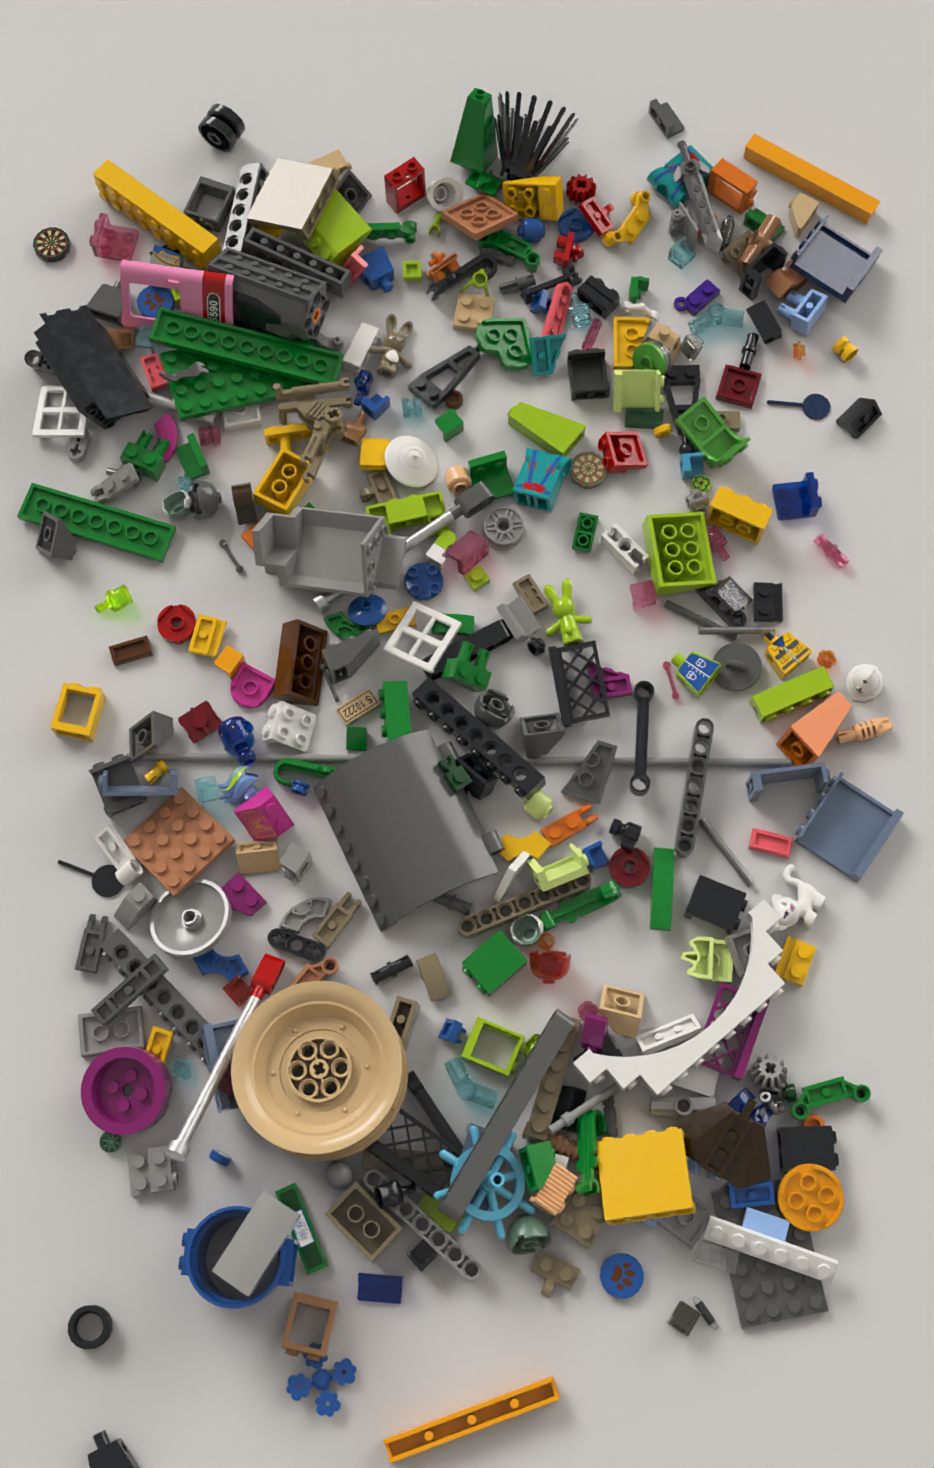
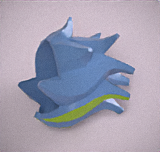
M248 766L237 767L232 771L226 783L217 785L222 793H226L219 797L220 800L226 799L225 803L236 802V808H238L258 793L254 785L258 780V775L246 773L249 769Z

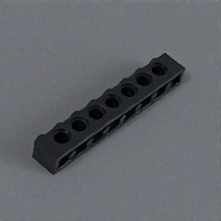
M430 677L412 692L413 703L418 709H424L428 712L427 715L433 722L436 723L438 721L448 735L452 733L462 747L466 746L471 750L472 756L477 760H483L486 768L492 773L495 771L499 774L500 780L508 786L510 784L515 788L514 792L520 798L525 797L527 800H530L533 795L546 785L545 777ZM434 700L439 701V702H438L437 704H435V705H431V704H430V703H431L432 701H434ZM446 713H453L450 717L444 716ZM461 725H467L465 729H458ZM476 737L482 738L479 742L472 741ZM489 750H496V753L492 755L487 754ZM505 762L511 763V765L506 768L501 766ZM519 775L526 776L523 780L516 779Z

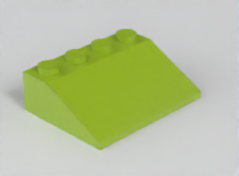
M335 188L309 241H302L315 255L342 267L350 255L358 249L371 233L372 228Z
M704 512L647 515L642 528L646 551L649 555L648 563L654 596L674 595L716 585Z

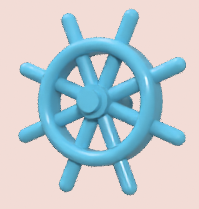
M473 1125L470 1127L473 1145H475L480 1137L478 1127ZM511 1132L478 1187L472 1203H469L464 1211L465 1216L458 1227L460 1234L466 1233L474 1218L480 1221H493L497 1238L503 1240L506 1235L502 1218L511 1214L517 1207L531 1215L536 1212V1208L522 1199L525 1190L524 1171L519 1160L509 1151L517 1137L515 1132ZM473 1147L463 1152L459 1158L446 1150L439 1152L440 1158L453 1165L450 1186ZM505 1161L511 1171L501 1174L498 1171ZM513 1180L512 1192L502 1186L504 1182ZM449 1188L436 1191L434 1198L442 1200ZM495 1193L508 1200L500 1209ZM485 1195L487 1196L490 1212L479 1209Z

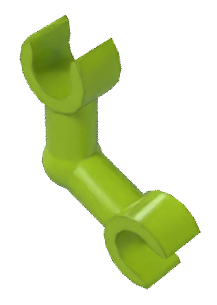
M441 213L434 214L433 224L429 226V236L432 230L437 231V237L440 236V222L444 220Z

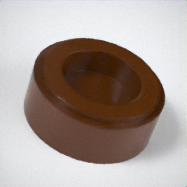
M454 390L444 401L445 406L449 409L453 408V410L459 409L463 404V395L459 391Z

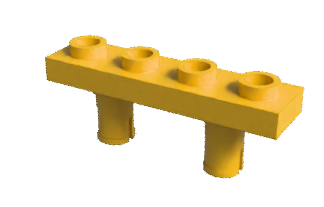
M291 423L287 426H271L263 429L266 444L279 443L280 450L283 447L291 452V441L309 439L313 433L305 423Z

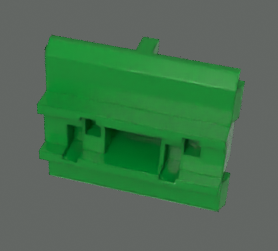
M492 170L488 173L485 172L483 175L472 171L465 184L488 195L496 196L505 180L492 175Z

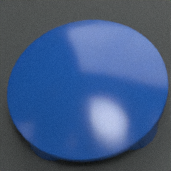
M418 563L408 568L404 579L405 588L412 597L419 600H429L440 593L443 587V576L435 564Z

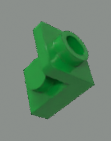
M631 276L629 302L636 304L637 299L641 298V291H648L649 278Z

